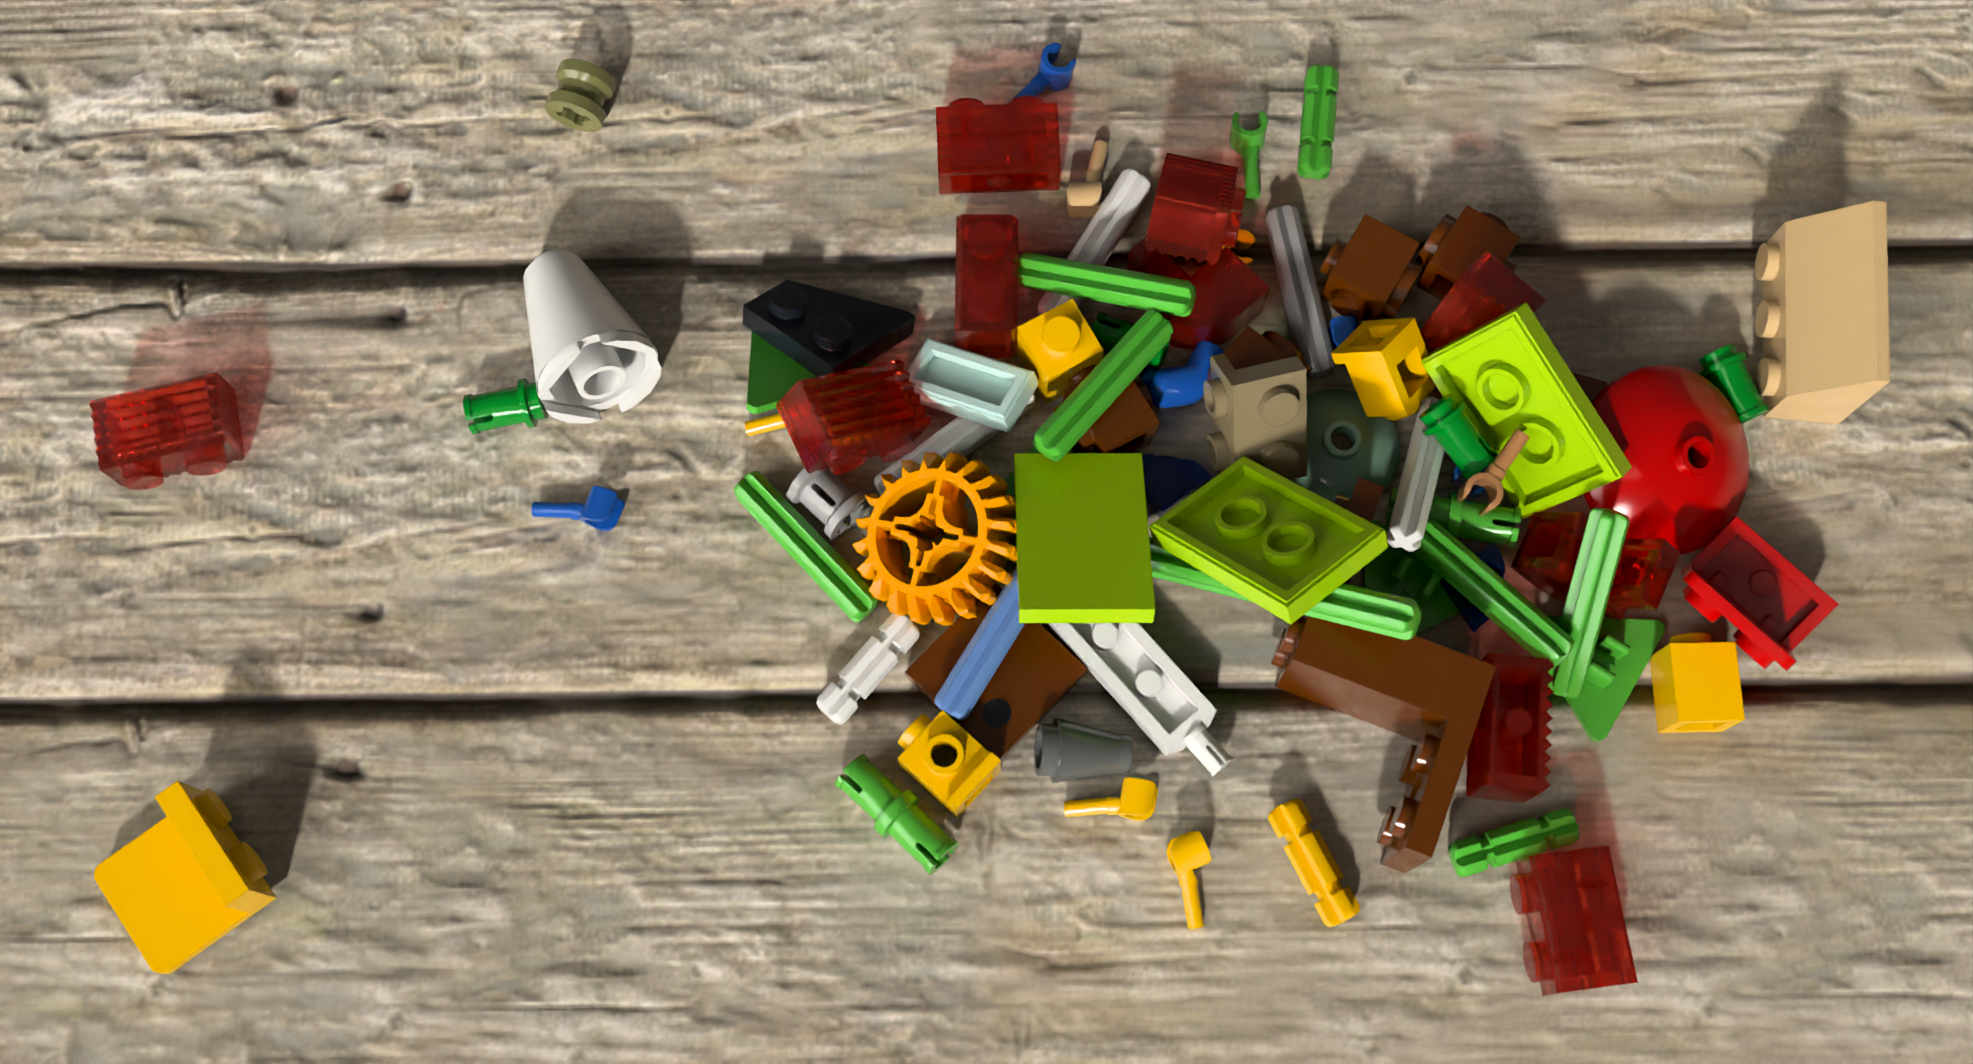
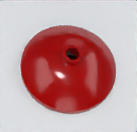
M1655 365L1627 372L1610 382L1598 394L1592 405L1632 468L1622 478L1584 493L1583 495L1591 510L1593 508H1610L1627 515L1630 523L1624 545L1642 553L1659 556L1680 555L1706 546L1737 515L1748 485L1750 467L1748 444L1744 428L1732 404L1714 384L1703 376L1691 370L1671 365ZM1689 449L1692 455V465L1688 459Z

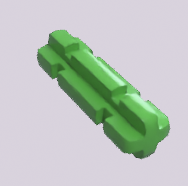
M1312 65L1308 68L1305 77V102H1303L1299 142L1301 149L1298 154L1297 166L1298 174L1304 179L1323 180L1328 177L1329 171L1332 168L1333 149L1331 146L1332 142H1334L1337 98L1335 96L1336 91H1338L1339 72L1333 66Z
M1561 808L1539 816V821L1535 817H1531L1486 831L1481 834L1480 839L1473 835L1454 841L1448 846V853L1456 874L1460 877H1466L1487 870L1488 864L1495 868L1547 851V846L1554 850L1570 845L1580 839V831L1572 811L1568 808Z

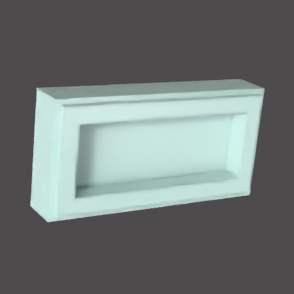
M927 338L898 384V388L904 399L1010 433L1039 384L1034 371Z

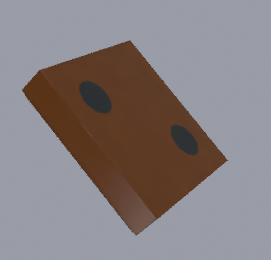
M997 583L992 586L996 597H998L1002 588ZM977 599V618L966 619L960 616L905 671V676L934 704L937 693L992 605ZM1025 623L968 717L963 721L952 716L950 717L986 750L992 752L1002 761L1087 674L1088 668L1039 623Z

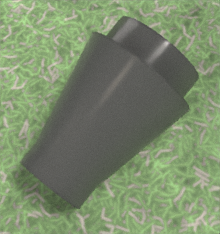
M1057 717L1052 724L1039 723L1037 726L1034 742V768L1037 776H1049L1052 783H1059L1112 773L1128 774L1131 770L1133 742L1130 734H1116Z

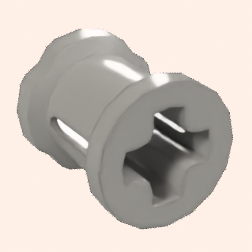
M821 456L808 464L796 476L786 493V497L793 504L802 503L825 525V535L831 540H836L857 523L855 519L865 514L869 503L864 492L855 493L831 471L833 468L832 462L826 456ZM823 490L835 501V506L822 496Z

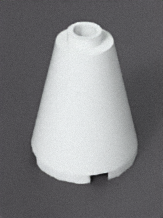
M552 250L537 256L526 268L523 282L536 390L545 410L551 417L566 423H593L602 420L599 411L608 409L618 404L621 413L633 408L651 393L661 377V366L658 361L656 346L577 254L570 251Z

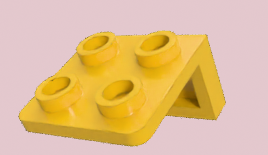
M176 781L155 796L167 817L102 861L94 871V879L151 970L159 974L173 973L277 898L263 878L267 874L264 863L246 842L239 841L229 826L228 822L232 820V816L219 796L209 788L202 791L180 781Z

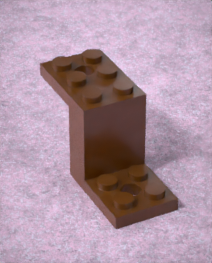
M1358 478L1349 496L1345 497L1337 494L1333 503L1372 522L1384 487ZM1351 578L1348 579V580H1347L1346 582H1344V583L1349 584L1350 581H1351ZM1306 615L1301 616L1293 624H1288L1287 629H1283L1276 646L1271 664L1281 668L1275 687L1419 742L1418 746L1410 745L1399 771L1398 781L1407 784L1404 795L1401 797L1397 807L1389 806L1377 836V843L1386 846L1380 864L1399 872L1407 873L1433 856L1496 666L1418 636H1414L1409 640H1402Z

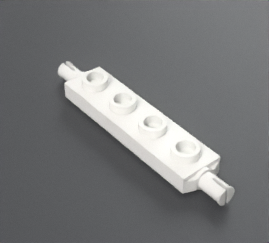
M1016 538L1011 540L1010 545L1016 547ZM1007 560L1004 570L1012 575L1017 566V561ZM1047 623L1166 757L1188 747L1208 769L1212 777L1233 759L1207 731L1217 709L1139 623Z

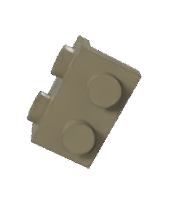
M1224 353L1210 356L1211 380L1204 381L1203 395L1206 408L1213 420V433L1207 434L1205 439L1206 452L1212 469L1214 471H1224L1241 457L1245 456L1289 480L1307 476V369L1300 359L1294 356L1235 370Z

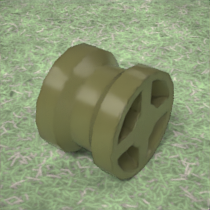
M579 59L562 60L555 75L559 85L557 90L550 92L544 106L546 113L554 120L572 129L584 132L599 131L606 117L602 108L606 100L612 98L617 86L615 78L606 70L590 62Z

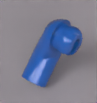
M1200 340L1185 366L1168 367L1160 370L1150 368L1144 371L1140 378L1151 394L1153 405L1160 408L1192 405L1201 400L1204 396L1203 383L1207 380L1208 369L1210 368V356L1222 354L1224 351L1216 344Z

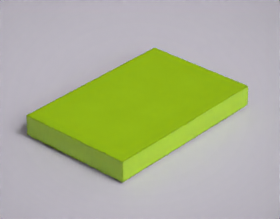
M1527 302L1432 351L1420 361L1443 397L1451 394L1456 402L1463 400L1467 404L1464 410L1465 414L1490 446L1496 449L1498 454L1516 429L1530 437L1501 481L1503 490L1513 506L1521 508L1522 519L1620 479L1632 468Z
M1014 453L1013 476L1014 498L1016 501L1019 623H1153L1155 599L1142 453H1067L1060 461L1056 462L1049 460L1042 453Z
M1245 456L1230 465L1149 526L1154 544L1289 624H1293L1388 548L1385 529Z

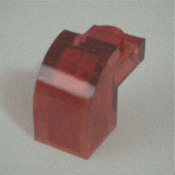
M1148 235L1129 250L1127 270L1187 280L1196 287V300L1189 316L1181 317L1160 313L1163 318L1170 321L1174 328L1170 340V345L1174 347L1194 350L1196 344L1203 340L1217 346L1222 345L1235 337L1263 312L1270 287L1227 246L1191 277Z
M1534 512L1511 564V568L1540 591L1565 603L1588 517L1583 512ZM1625 539L1604 618L1622 620L1627 609L1657 610L1681 552L1665 539Z

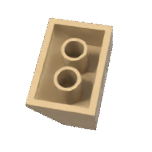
M1873 200L1784 222L1766 243L1761 244L1755 260V276L1757 280H1763V301L1758 306L1755 318L1756 335L1763 338V358L1757 367L1755 384L1760 395L1763 396L1764 403L1770 409L1763 414V417L1839 424L1890 382L1886 202Z

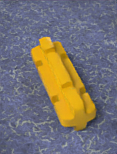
M1292 799L1274 808L1268 814V820L1278 839L1283 836L1285 837L1288 845L1283 848L1308 895L1316 894L1319 902L1315 903L1314 906L1324 924L1328 927H1333L1354 917L1360 911V905L1350 887L1348 886L1343 889L1339 880L1344 876L1319 830L1312 832L1308 824L1313 819L1303 801Z

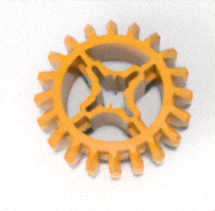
M925 452L921 466L911 459L902 460L901 478L898 479L890 473L881 474L883 485L886 488L881 496L873 493L865 495L867 502L874 509L870 517L863 516L855 519L858 526L867 531V537L852 544L857 553L868 557L857 570L861 573L862 577L873 581L868 591L871 592L874 598L883 602L887 601L886 607H888L890 612L898 616L909 615L911 621L922 625L929 624L932 618L936 623L943 626L953 625L956 612L966 619L977 618L976 599L992 605L997 600L996 593L992 589L996 581L1008 585L1013 579V576L1004 568L1007 560L1016 561V547L1010 545L1011 540L1016 538V520L1011 519L1015 515L1016 501L1012 496L1005 495L1009 488L1007 482L996 474L990 475V468L981 461L971 460L968 463L966 457L956 452H949L945 459L935 452ZM967 495L971 499L977 513L978 536L971 534L967 528L969 511L964 509ZM939 533L945 536L947 533L958 540L942 538V541L939 544L933 541L931 544L928 541L922 539L921 537H929L936 539ZM902 542H906L911 551L909 567L914 569L912 579L908 576L903 564ZM967 561L963 568L953 576L955 569L962 562Z

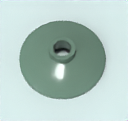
M1328 389L1307 395V476L1291 481L1331 502L1334 501L1337 494L1348 497L1358 478L1383 486L1384 491L1394 478L1400 462V440L1393 421L1387 420L1385 417H1366L1357 392L1343 389ZM1335 433L1347 435L1352 441V447L1348 450L1337 449L1331 442V435Z

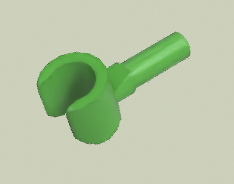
M1259 111L1256 130L1249 131L1239 125V112H1235L1232 118L1229 143L1235 152L1241 154L1246 199L1260 198L1259 151L1264 146L1268 118L1263 111Z

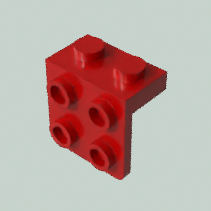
M1736 515L1681 570L1682 579L1688 584L1682 591L1684 593L1683 597L1712 623H1715L1723 615L1737 627L1738 630L1732 635L1736 639L1734 642L1764 669L1768 668L1775 661L1788 671L1797 662L1791 651L1839 605Z

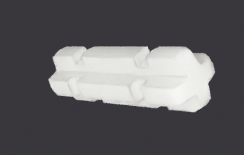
M892 613L878 628L880 630L879 637L871 636L838 675L841 680L837 684L831 682L818 696L816 703L819 709L833 722L840 725L845 723L857 710L856 701L860 697L866 699L899 662L897 660L898 653L901 651L906 654L919 639L918 627L907 616H898Z

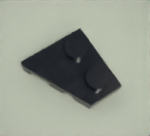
M787 279L744 304L742 324L832 387L913 335L915 315L906 310Z

